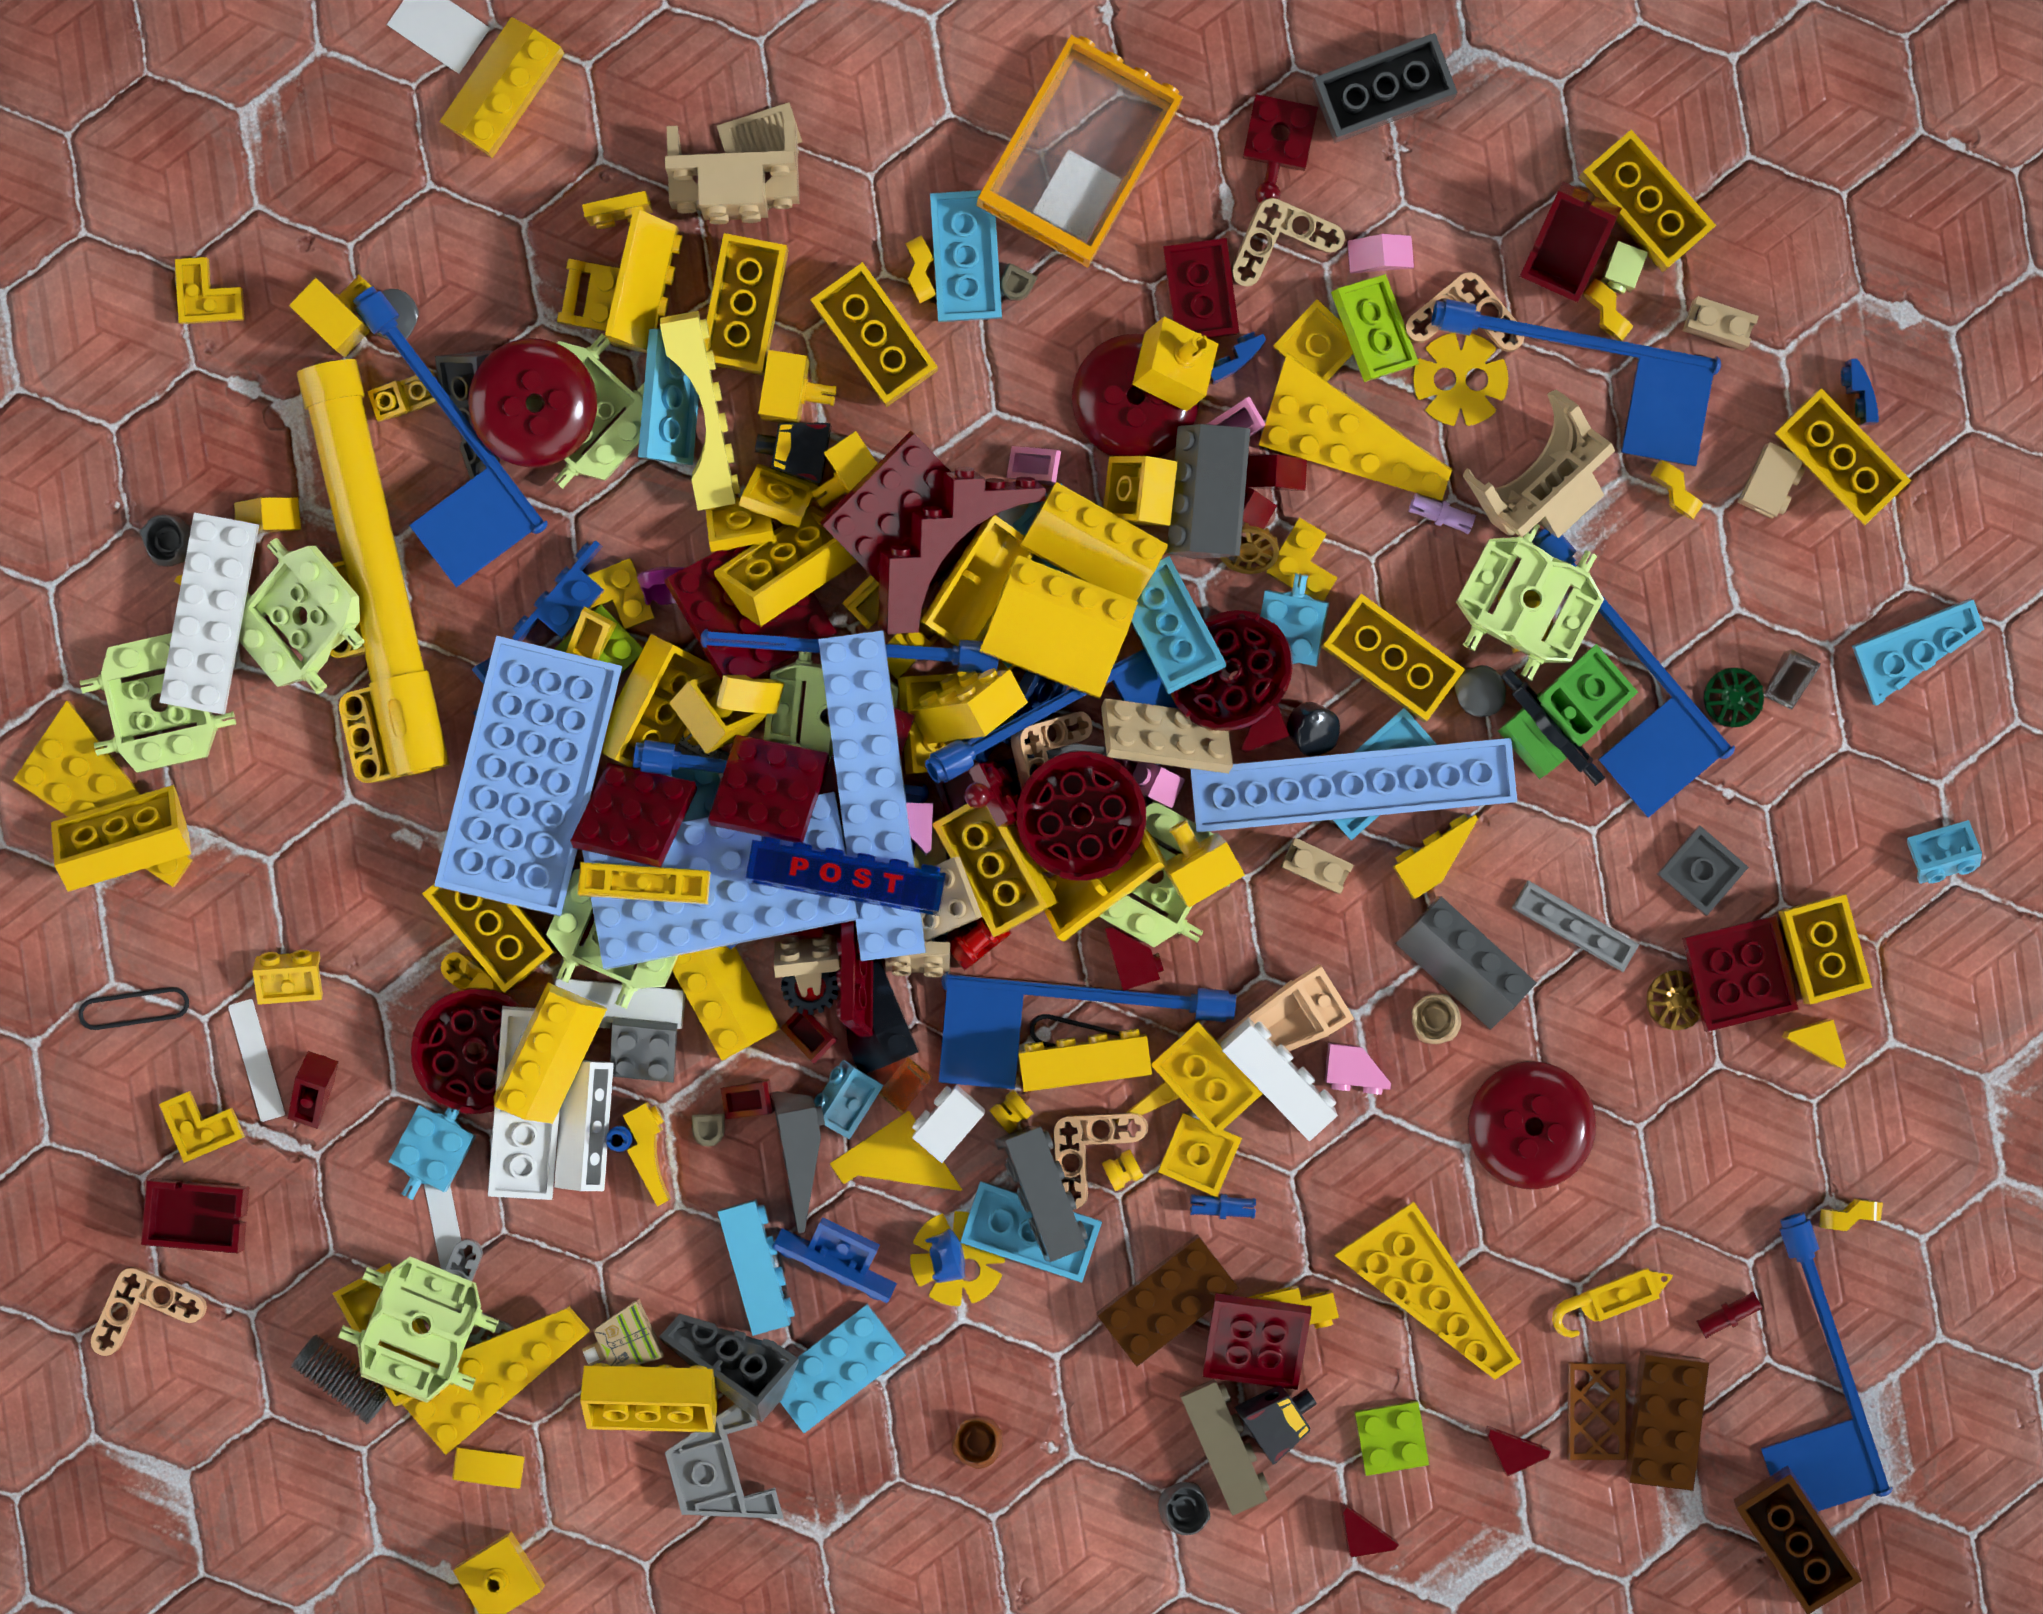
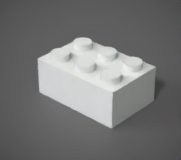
M957 1084L952 1089L946 1086L934 1100V1104L937 1107L931 1113L925 1110L912 1127L915 1130L912 1138L941 1163L985 1114V1108Z

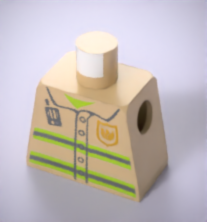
M640 1299L632 1302L597 1326L593 1331L598 1342L582 1348L589 1366L605 1359L610 1366L639 1365L658 1360L664 1355Z

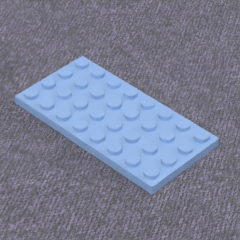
M496 635L434 884L435 887L561 916L577 849L573 848L570 840L590 800L622 666Z
M835 792L818 795L803 844L710 826L709 817L682 822L661 868L710 871L708 905L591 897L603 969L608 970L859 919ZM582 850L585 863L656 867ZM792 857L808 860L809 866L807 869H797L796 876L789 875ZM798 861V866H802V862ZM826 863L838 865L841 868L840 879L836 882L824 881L820 876L821 867ZM830 867L827 869V877H834V868Z

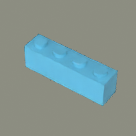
M757 1199L720 1209L718 1211L719 1219L752 1336L789 1326L791 1324L790 1317L795 1316L791 1298H784L781 1286L786 1285V1280L782 1267L776 1268L773 1255L778 1253L777 1250L772 1248L775 1242L773 1236L767 1237L764 1224L769 1223L765 1206H758Z

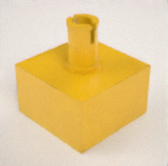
M359 274L340 295L337 293L334 295L323 283L315 278L289 305L343 357H346L371 331L353 313L355 311L353 308L356 306L353 300L362 292L372 287Z
M1164 316L1144 334L1132 385L1187 412L1206 397L1218 343Z
M768 350L758 414L765 421L800 423L805 401L834 406V396L822 394L836 396L837 386L808 382L807 377L810 363L807 356Z
M856 431L824 452L826 459L835 470V473H833L835 476L811 491L815 499L827 493L817 500L822 509L845 492L848 494L878 464Z
M1150 456L1109 457L1103 508L1132 525L1170 526L1177 461Z
M716 671L688 681L669 702L687 727L683 733L684 738L692 734L687 742L694 746L700 745L706 754L733 743L736 735L747 737L767 716L764 713L742 712L717 707L716 703L722 682Z
M1187 820L1179 822L1169 829L1182 853L1166 861L1167 866L1164 870L1179 897L1188 907L1195 905L1245 876L1228 843L1217 832L1198 842Z
M512 1531L464 1560L453 1570L479 1614H506L540 1593L545 1587L544 1582Z

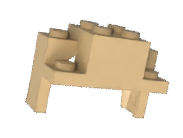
M784 121V151L682 155L678 126H667L668 156H665V169L668 174L669 203L672 209H677V212L694 213L698 209L702 212L704 220H709L711 224L717 225L727 224L729 220L742 219L744 223H757L761 221V218H768V210L772 207L775 209L792 208V204H800L797 127L795 121ZM765 172H770L772 177L765 183ZM693 175H698V184L693 180Z
M1557 389L1547 394L1554 414L1551 436L1541 455L1526 472L1514 481L1494 488L1489 482L1486 485L1481 483L1468 468L1463 475L1490 522L1509 537L1516 533L1522 538L1538 523L1559 538L1604 496L1592 472L1615 452V449L1611 442L1591 429L1579 405Z

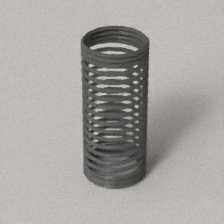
M314 1335L298 1354L291 1368H294L296 1372L300 1371V1374H304V1378L309 1377V1381L314 1380V1385L318 1384V1388L323 1387V1392L327 1391V1395L332 1394V1399L337 1397L336 1402L341 1401V1406L346 1404V1409L351 1407L350 1413L355 1411V1416L360 1414L359 1420L369 1424L389 1398L383 1385L378 1387L367 1402L366 1400L378 1383L375 1382L361 1399L373 1382L369 1380L356 1396L367 1380L364 1378L351 1393L361 1379V1374L348 1389L347 1387L360 1371V1367L355 1370L343 1386L342 1384L356 1364H353L337 1383L350 1365L351 1360L346 1363L332 1380L347 1359V1357H344L328 1376L341 1358L342 1353H340L323 1373L338 1350H335L318 1370L332 1351L333 1346L327 1350L313 1367L328 1346V1343H326L309 1363L324 1342L323 1338L320 1339V1336Z

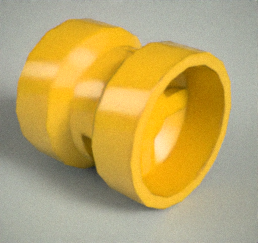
M1014 1089L1006 1095L1004 1102L995 1104L989 1110L1009 1134L1017 1128V1123L1020 1120L1028 1119L1034 1113Z
M1130 1149L1122 1152L1120 1157L1115 1160L1108 1159L1101 1163L1115 1192L1124 1188L1125 1183L1131 1180L1138 1181L1144 1178Z

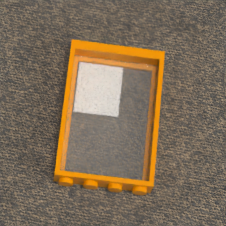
M1070 35L981 191L976 206L1088 268L1180 107L1183 96L1179 95L1178 89L1168 83H1162L1161 85L1150 79L1151 75L1147 71L1139 67L1132 69L1123 64V59L1115 53L1107 51L1105 54L1095 48L1096 45L1088 38L1083 36L1077 38Z

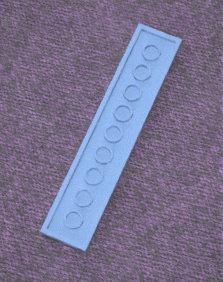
M884 631L818 639L851 882L852 880H858L860 884L865 883L855 876L854 872L857 869H867L871 872V876L861 872L862 875L871 880V884L868 887L860 888L852 882L859 917L856 920L861 961L926 953ZM884 873L903 876V880L896 879L894 893L887 892L890 878L884 877Z
M1511 738L1233 764L1229 774L1190 768L1196 832L1517 802Z

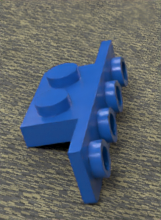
M595 540L592 544L587 542L575 555L579 560L571 569L566 566L554 580L558 583L550 593L544 591L535 601L534 606L537 609L528 618L524 615L513 627V630L516 632L512 637L514 640L522 642L540 620L564 639L578 622L584 606L590 608L605 591L583 572V569L603 547Z
M823 1217L811 1242L781 1228L772 1246L773 1249L779 1251L783 1256L798 1260L808 1265L812 1270L823 1272L837 1279L841 1284L852 1286L875 1300L888 1303L897 1285L896 1282L868 1270L880 1244Z

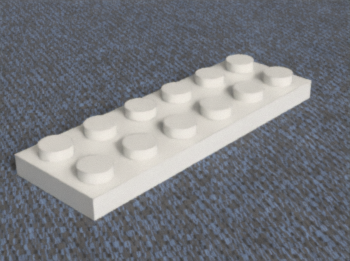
M194 513L159 703L225 714L259 524Z
M502 1006L496 1091L535 1008ZM494 1106L488 1196L552 1200L559 1112L553 1124L524 1120Z

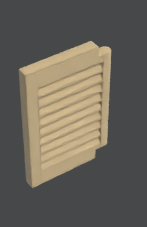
M788 102L717 125V129L725 153L784 151V121H795ZM797 127V144L802 143V139Z

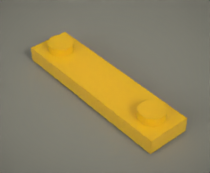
M580 862L578 895L708 905L711 872Z

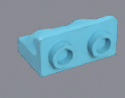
M1969 820L1907 838V845L1918 870L1917 879L1919 884L1925 882L1937 883L1944 880L1946 876L1957 873L1961 875L1969 874L1975 871L1981 864L1982 851Z
M842 1060L839 1066L832 1070L829 1082L822 1093L815 1097L814 1103L816 1107L822 1106L825 1126L850 1140L884 1085L858 1070L849 1062Z

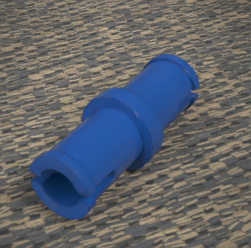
M615 1126L610 1129L606 1137L607 1146L617 1152L628 1149L632 1143L631 1131L623 1126ZM616 1134L622 1136L623 1143H619L616 1140Z
M1191 1194L1190 1204L1198 1205L1190 1207V1215L1218 1216L1219 1219H1226V1216L1255 1218L1256 1209L1243 1207L1254 1208L1256 1206V1198L1227 1197V1194H1220L1219 1197Z

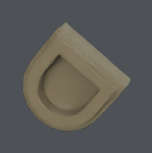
M1009 263L1001 278V291L1009 300L1021 301L1030 294L1038 277Z
M724 1114L692 1115V1133L697 1143L710 1147L722 1140L725 1132Z

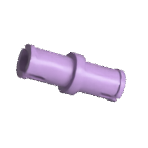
M1418 493L1414 494V499L1410 503L1408 512L1431 519L1435 525L1441 526L1444 524L1466 534L1470 533V528L1474 524L1476 515L1449 506V502L1442 501L1440 503Z

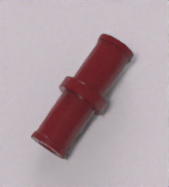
M1752 1291L1750 1294L1729 1305L1725 1302L1721 1305V1309L1696 1322L1707 1339L1709 1336L1729 1326L1733 1328L1738 1326V1321L1763 1308L1754 1291Z

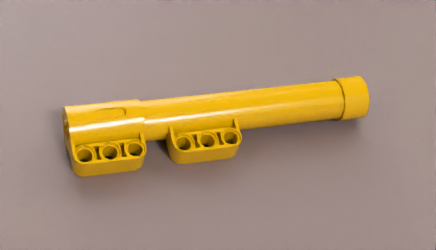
M336 360L304 368L297 372V378L304 408L309 411L343 561L333 563L332 565L359 596L360 622L354 629L365 640L364 644L356 650L348 642L347 649L343 651L339 644L331 650L330 655L335 658H348L365 654L371 683L368 684L369 687L348 692L341 697L339 702V711L353 772L359 781L373 783L421 774L448 766L450 763L429 672L425 671L362 401L365 395L357 360ZM357 698L362 702V710L359 714L354 709V702ZM364 729H366L370 735V739L367 745H365L361 739V734ZM371 760H373L377 766V771L374 776H372L368 770V766Z

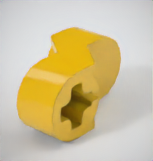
M922 235L908 241L905 245L914 262V267L907 279L919 303H922L936 296V293L927 276V272L934 259Z
M1594 279L1583 292V295L1600 310V328L1617 341H1623L1632 330L1633 325L1616 311V293L1601 281Z
M1660 460L1650 476L1668 489L1670 507L1681 515L1693 520L1703 506V503L1685 490L1684 472L1670 463Z
M452 952L446 955L441 962L443 976L458 989L487 988L502 993L500 987L486 970L470 957L458 952Z
M1855 1198L1842 1211L1821 1209L1819 1227L1848 1231L1859 1219L1881 1221L1883 1202Z

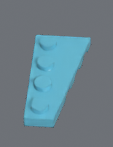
M1970 598L1852 645L1873 705L1877 706L1886 700L1887 696L1903 688L1922 671L1928 670L1936 664V661L1946 654L1952 653L1984 630L1974 599Z

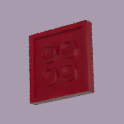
M736 735L708 819L710 826L803 844L830 760L829 754L827 752Z
M607 763L570 840L573 848L661 868L696 794L697 786L695 782L661 774L640 772L641 770Z
M1770 916L1682 938L1704 1032L1799 1009L1777 916Z
M1215 1293L1202 1377L1272 1387L1282 1386L1283 1388L1298 1390L1312 1306Z

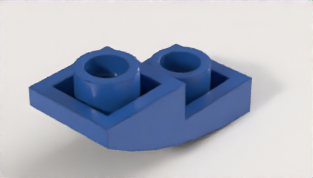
M1251 332L1237 339L1238 344L1232 349L1236 359L1231 360L1230 356L1214 362V368L1210 377L1212 385L1228 378L1244 367L1265 343L1266 338L1264 334L1256 337L1255 332Z
M1850 359L1845 362V367L1841 368V384L1846 386V394H1859V398L1855 399V416L1860 418V426L1874 425L1879 422V416L1872 384L1858 359Z

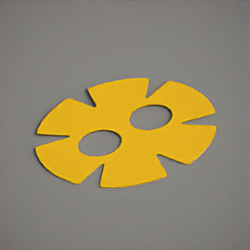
M1455 333L1446 334L1431 342L1426 347V350L1437 363L1419 358V364L1415 366L1413 378L1418 400L1437 395L1425 411L1434 419L1451 426H1455L1460 408L1462 409L1467 426L1478 424L1492 416L1496 409L1485 395L1503 401L1508 389V370L1505 360L1500 359L1485 364L1496 351V347L1485 338L1472 333L1470 336L1466 335L1462 350H1460ZM1448 368L1455 373L1456 384L1452 389L1444 391L1436 387L1434 375L1439 369ZM1475 368L1484 370L1488 376L1487 386L1480 391H1474L1466 384L1467 373Z
M954 1212L952 1231L959 1241H961L969 1212ZM940 1214L924 1224L913 1241L915 1245L929 1252L910 1255L912 1273L920 1287L934 1280L932 1278L934 1270L930 1256V1248L933 1244L927 1243L925 1240L940 1235L947 1229H951L944 1214ZM961 1243L965 1259H973L979 1264V1276L973 1281L960 1279L935 1283L929 1297L945 1305L961 1306L962 1288L964 1287L971 1303L979 1302L996 1288L1002 1277L1000 1272L986 1266V1264L1005 1263V1257Z

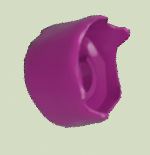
M656 567L640 573L637 576V580L642 589L646 605H650L652 600L660 605L676 603L664 580L668 576L684 569V567Z

